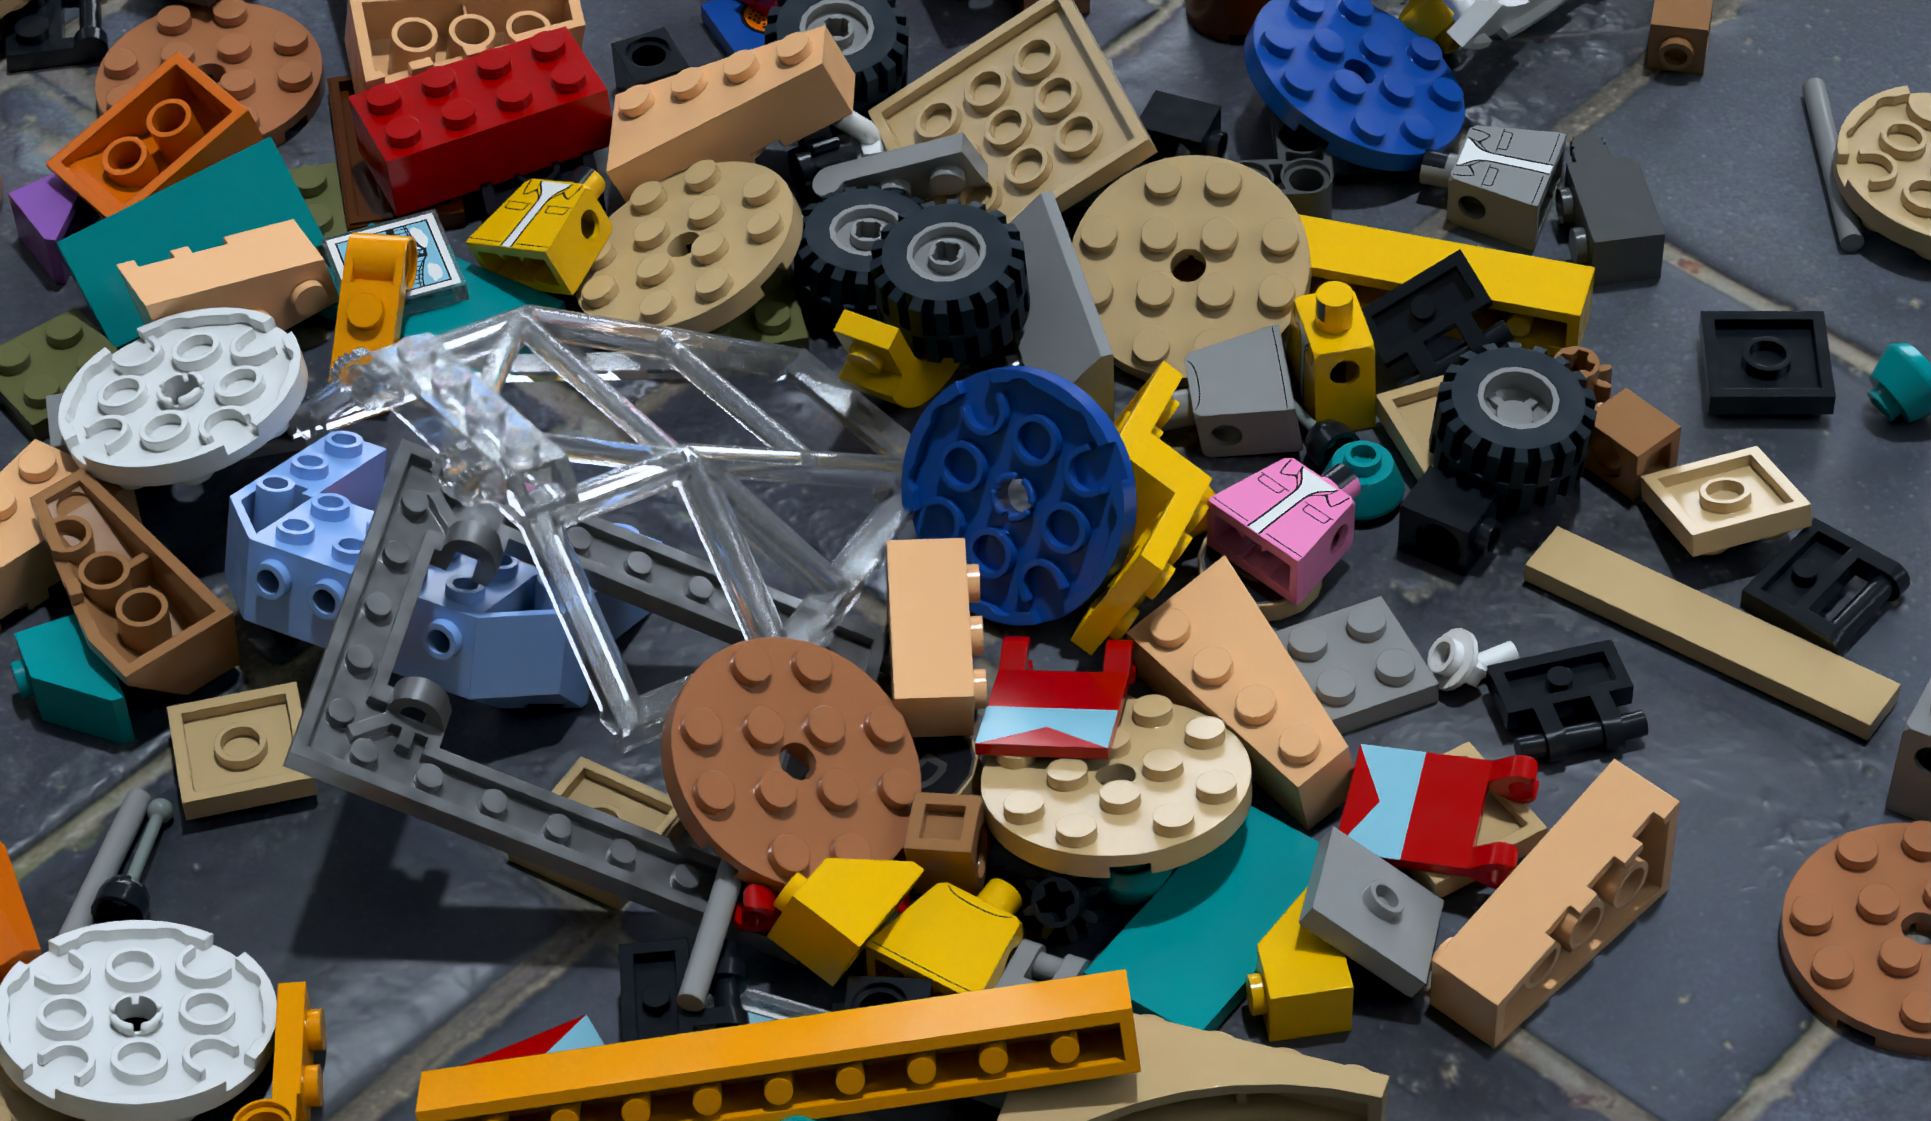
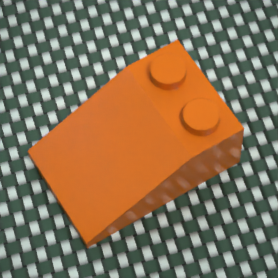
M177 51L45 164L57 178L105 219L264 140V137L247 108Z

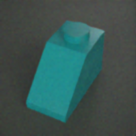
M75 614L14 633L20 659L9 662L20 698L25 699L33 696L43 721L120 744L135 740L125 697L117 677L88 647Z

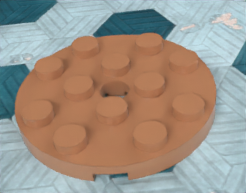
M219 0L209 7L193 4L188 6L171 5L161 9L157 16L142 22L128 31L109 49L100 63L95 79V94L101 116L175 52L179 51L206 75L213 74L214 80L220 81L217 84L249 110L264 139L271 136L276 147L286 142L285 132L301 119L307 122L310 121L321 104L325 90V72L322 56L312 34L301 23L283 12L258 4L246 3L243 0Z
M783 637L755 638L730 645L712 655L688 678L679 694L673 699L663 725L661 738L663 776L667 792L679 819L701 849L708 844L723 860L738 870L734 876L749 885H764L780 894L797 872L808 879L825 858L893 860L903 848L915 792H921V772L916 748L903 715L894 706L889 696L869 675L839 654L817 644ZM787 749V754L796 757L803 767H809L804 780L794 779L782 769L779 762V754L783 750Z
M1915 821L1912 823L1879 824L1847 832L1813 853L1798 869L1790 882L1784 899L1779 936L1785 968L1801 996L1817 1013L1835 1027L1842 1021L1859 1031L1876 1037L1874 1044L1876 1047L1909 1055L1931 1056V944L1920 945L1903 934L1909 930L1911 924H1915L1917 930H1923L1931 934V822Z

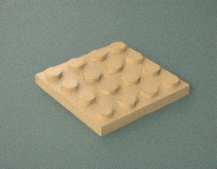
M1039 0L868 110L873 123L879 130L880 137L887 151L963 132L988 164L987 184L965 189L957 194L936 196L924 199L923 201L926 203L934 201L935 205L946 204L947 199H960L963 205H969L972 201L985 204L986 212L997 209L1005 214L1007 224L1021 213L1040 193L1053 191L1059 210L1062 213L1158 152L1074 0Z

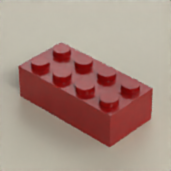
M566 26L555 30L542 31L533 37L499 48L487 49L478 55L444 66L431 67L425 72L388 84H379L367 91L348 96L359 152L397 217L480 190L481 184L492 181V185L515 178L514 174L520 172L521 175H525L552 166L554 161L561 163L579 157L583 152L589 150L594 152L609 147L612 115L608 89Z

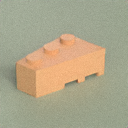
M294 219L223 237V245L192 253L188 246L170 250V259L139 267L134 260L116 264L143 325L182 312L230 307L254 310L272 316L276 326L285 331L339 301V294L324 258Z
M965 538L886 540L887 631H889L890 639L889 664L891 666L892 702L903 715L912 738L974 736L975 709H986L987 707L986 669H973L972 656L983 655L984 653L982 616H970L969 603H980L979 564L966 563Z

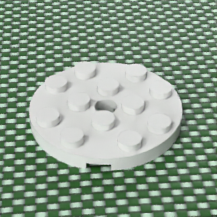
M230 307L182 312L137 328L140 339L124 346L113 354L104 347L86 362L70 381L62 396L58 410V425L74 462L99 480L118 484L126 490L175 483L197 485L208 480L214 472L249 456L268 441L282 435L288 429L289 421L298 410L305 396L308 383L307 365L292 331L286 333L278 328L274 318L265 313Z
M153 920L112 921L78 928L48 940L49 951L32 960L27 965L18 961L3 979L0 985V1064L10 1079L27 1095L53 1110L85 1121H191L196 1115L212 1110L243 1092L265 1069L270 1061L275 1045L277 1009L275 991L264 970L251 956L243 952L236 957L232 953L213 945L214 934L198 928ZM140 1017L149 1021L141 1023L140 1031H134L133 1024L123 1020Z

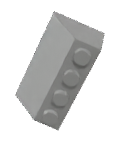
M1053 191L1043 192L1010 222L1014 223L1019 230L1020 240L1024 244L1030 293V309L1025 312L1026 322L1021 330H1012L1013 339L1004 347L995 344L994 348L996 351H1006L1007 356H1004L1003 360L1004 367L1028 366L1043 369L1071 381L1093 398L1105 411L1112 423H1114L1113 352Z

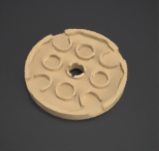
M1908 85L1885 90L1869 97L1855 107L1846 117L1841 126L1833 153V174L1841 195L1850 208L1861 218V222L1866 228L1879 232L1890 240L1914 250L1919 256L1931 260V93H1910Z
M1203 155L1176 156L1154 161L1132 170L1111 184L1096 198L1080 221L1072 241L1111 346L1114 365L1122 371L1144 381L1151 377L1164 360L1184 375L1177 387H1189L1184 360L1189 352L1271 325L1279 324L1282 342L1284 343L1289 337L1292 301L1298 296L1306 295L1310 292L1312 278L1310 250L1303 223L1296 209L1285 194L1268 178L1243 164L1224 158ZM1189 255H1193L1196 260H1200L1206 265L1204 274L1192 282H1183L1175 278L1172 274L1175 267L1181 261L1187 260Z
M710 159L698 161L687 170L676 173L659 182L649 181L641 184L632 192L630 200L609 217L612 223V233L575 292L576 298L593 328L608 340L614 335L629 338L634 347H659L699 337L730 322L765 296L760 286L773 274L777 267L784 270L788 269L802 239L803 217L801 209L783 178L765 166L739 161L717 163ZM688 244H692L690 253H688L689 250L686 246Z
M1151 694L1138 699H1125L1109 759L989 755L981 775V796L985 808L986 824L996 840L1011 853L1033 865L1050 871L1079 877L1110 878V867L1134 866L1150 863L1152 874L1167 871L1195 861L1225 843L1239 829L1247 817L1252 803L1251 762L1242 742L1224 725L1222 720L1184 706L1172 704L1169 698L1162 695Z

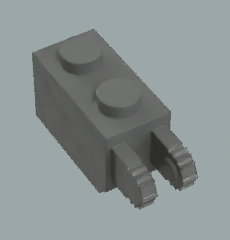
M1583 132V134L1576 137L1573 136V140L1570 141L1572 162L1566 163L1564 188H1557L1555 203L1559 222L1561 224L1568 223L1570 227L1569 246L1574 264L1582 263L1585 266L1595 267L1593 286L1661 278L1665 232L1639 162L1626 156L1611 158L1609 149L1605 145L1606 141H1603V137H1599L1598 134Z

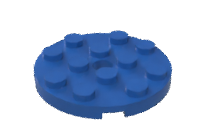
M1271 0L1261 9L1247 33L1244 44V60L1250 79L1261 98L1293 131L1301 124L1329 142L1325 151L1338 158L1377 170H1417L1421 168L1427 149L1445 152L1454 142L1462 128L1465 117L1464 94L1453 72L1442 58L1443 53L1439 45L1429 38L1418 35L1396 17L1373 6L1369 0Z
M1028 366L998 367L976 373L964 380L953 383L936 396L922 413L910 436L902 467L901 493L904 514L911 513L918 539L965 538L966 563L979 564L980 603H969V611L991 621L1008 625H1036L1075 613L1092 603L1108 588L1109 582L1121 570L1128 555L1136 525L1137 492L1131 461L1124 442L1108 415L1093 398L1071 381L1055 373ZM1012 479H1023L1021 484L1027 492L1028 504L1031 505L1023 513L1017 511L1010 503L1008 487Z

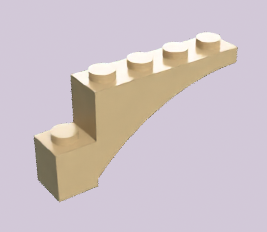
M1133 1013L1141 1072L1008 1091L997 1121H1386L1390 1076L1372 1072L1356 1064L1343 1065L1303 1055L1291 1048H1274L1237 1039L1221 1031H1205L1168 1022L1156 1015Z

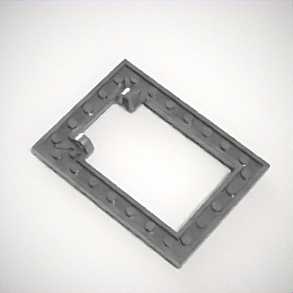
M402 438L390 465L283 766L700 927L721 858L441 749L440 745L452 712L446 691L437 683L422 677H405L400 679L395 687L388 685L429 564L446 570L455 552H459L478 560L471 581L487 587L497 575L503 555L506 554L731 645L745 640L764 637L792 638L820 645L851 661L875 682H877L888 634ZM415 707L424 711L426 716L423 723L401 715L400 712L403 708ZM786 749L781 766L782 769L792 778L804 780L809 767H803L796 757L787 754ZM742 883L737 902L743 903V892L749 884ZM732 915L725 938L794 965H798L800 962L767 937L770 930L761 932L738 930L734 925Z

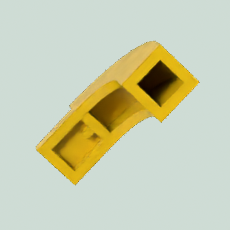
M846 309L843 310L833 330L847 353V360L838 376L839 380L849 388L905 408H914L930 400L942 389L960 364L954 363L953 358H943L941 363L928 362L927 355L925 354L915 357L899 328Z

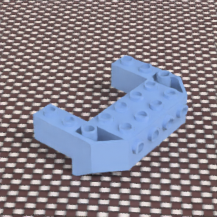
M332 431L230 496L224 577L244 620L323 648L326 647L384 485L386 448L365 442L360 435L353 432ZM613 523L639 534V531L630 525ZM455 552L446 570L429 564L392 672L404 677L429 679L449 693L496 708H525L528 704H562L563 708H582L588 703L593 657L650 613L544 569L521 562L519 559L506 554L503 555L497 575L487 587L471 581L478 560L459 552Z

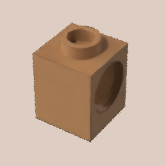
M1654 0L1646 68L1703 75L1714 0Z
M1624 388L1604 403L1599 402L1595 404L1594 410L1597 411L1585 467L1634 501L1641 496L1640 476L1677 467L1681 426L1628 388Z
M915 792L903 848L906 860L914 861L924 869V872L913 886L915 894H925L937 883L948 882L977 896L984 887L992 844L990 830L986 824L982 796Z

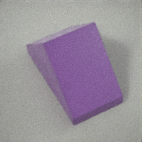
M51 174L9 192L8 195L19 238L55 283L66 284L71 274L55 244L95 224L99 214L59 178Z

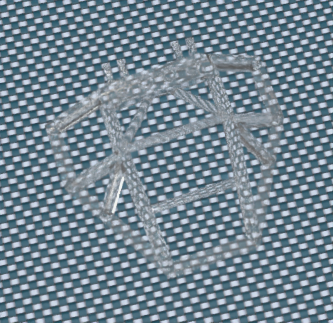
M537 305L520 306L433 336L430 332L407 336L398 343L372 352L364 347L351 350L350 354L345 352L342 357L338 356L337 361H333L334 365L330 368L331 373L329 374L332 378L330 382L301 402L298 410L289 421L290 424L287 429L288 434L293 439L301 436L307 440L316 437L317 430L324 429L326 432H330L391 410L434 451L438 452V455H434V461L431 462L433 464L432 468H430L433 472L431 475L442 486L446 485L450 488L454 485V488H452L455 492L453 496L465 507L469 506L470 508L473 506L479 507L481 503L485 505L491 502L515 524L522 533L600 710V722L615 736V747L621 753L662 738L663 725L668 709L691 675L644 694H638L565 528L678 487L745 640L783 637L803 640L822 646L863 593V581L873 568L880 570L886 563V540H899L900 533L913 518L915 512H910L909 509L903 507L901 493L903 461L911 434L859 391L845 386L839 380L838 374L806 348ZM578 345L618 352L585 353ZM527 346L535 354H518L521 348ZM753 373L764 375V378L770 384L787 379L878 455L810 450L725 378H739ZM687 379L768 448L705 443L679 445L605 380ZM567 381L637 443L541 432L509 404L500 393L505 382ZM570 462L619 468L577 483ZM739 480L871 488L875 508L832 563H830ZM744 535L808 590V594L785 624H783Z

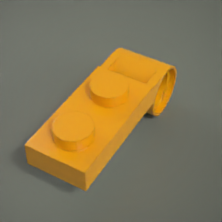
M353 232L348 239L326 400L332 405L391 409L405 295L406 291H410L413 288L417 272L418 253L416 240L413 236Z
M306 981L278 983L272 1098L260 1099L246 1104L235 1114L232 1121H311V1107L323 1106L322 1069L320 1064L313 1065L314 1051H322L326 1047L325 1016L322 1008L312 1009Z

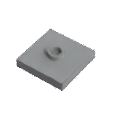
M1333 826L1319 841L1299 923L1406 996L1412 998L1427 982L1444 900Z

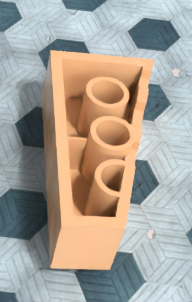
M826 25L805 32L791 33L781 40L751 50H740L730 57L700 67L686 68L676 75L646 85H635L625 92L615 95L606 173L625 202L630 200L632 192L641 184L649 181L659 182L669 176L687 170L691 165L701 160L710 159L715 161V163L728 161L755 163V158L765 150L767 145L778 140L781 145L787 147L853 114L855 73Z

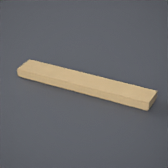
M1559 526L1554 529L1525 564V581L1867 741L1899 700L1901 684Z

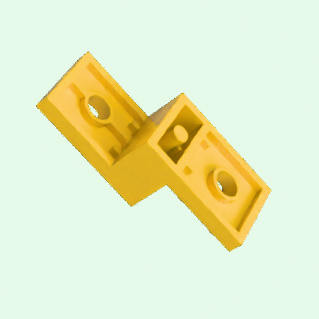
M1164 360L1113 423L1124 442L1134 473L1137 492L1136 525L1133 540L1121 570L1109 582L1108 588L1090 604L1071 638L1073 643L1091 656L1107 636L1111 639H1121L1140 612L1137 607L1146 596L1153 600L1164 588L1176 569L1173 567L1174 563L1192 540L1189 534L1195 529L1209 508L1201 499L1213 478L1160 440L1164 432L1161 429L1180 404L1171 396L1184 376Z

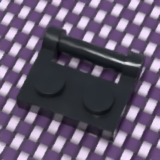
M29 0L21 9L6 14L5 52L9 72L16 73L89 64L103 60L108 52V36L102 30L101 0ZM79 4L80 30L76 32L74 37L65 38V6Z
M1814 517L1812 519V526L1803 528L1742 590L1740 608L1771 625L1842 657L1850 647L1849 639L1886 601L1897 600L1909 588L1910 576L1906 569L1895 560ZM1855 575L1867 581V584L1831 621L1818 615Z

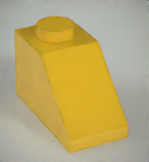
M825 858L808 879L797 872L780 892L773 906L782 913L767 937L833 987L864 951L865 945L885 926L899 909L924 872V869L914 861Z
M1308 886L1257 944L1256 973L1246 974L1245 977L1250 1013L1252 1016L1263 1015L1269 1042L1352 1030L1354 987L1345 954L1299 923Z

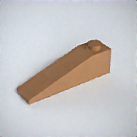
M84 468L77 470L30 497L31 507L88 647L127 686L189 695L240 664L234 612Z

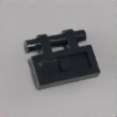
M1461 249L1361 308L1374 341V347L1386 368L1409 356L1417 370L1397 382L1398 388L1444 375L1451 364L1458 365L1459 356L1469 350L1480 354L1481 346L1494 343L1498 348H1503L1507 345V342L1515 341L1503 320L1484 331H1481L1474 320V316L1493 306V303ZM1457 328L1464 343L1433 360L1425 346L1452 329Z
M1612 639L1487 666L1486 685L1506 730L1532 725L1535 731L1533 734L1514 738L1516 755L1530 756L1535 760L1543 759L1546 764L1567 760L1570 752L1598 746L1603 752L1625 747L1626 740L1648 735V722L1642 710L1621 715L1618 712V706L1632 704L1634 685ZM1589 713L1592 720L1563 727L1560 721L1563 718Z
M688 938L619 944L623 1042L750 1024L749 1014L742 1008L741 994L747 988V970L744 962L739 959L737 943L729 939L724 940L708 992L713 996L714 1007L703 1008L696 1012L685 1010L677 1003V996L690 959Z

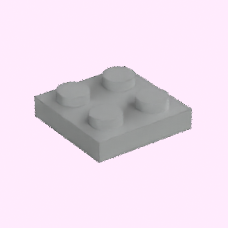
M1382 596L1275 631L1340 734L1438 701L1439 682Z

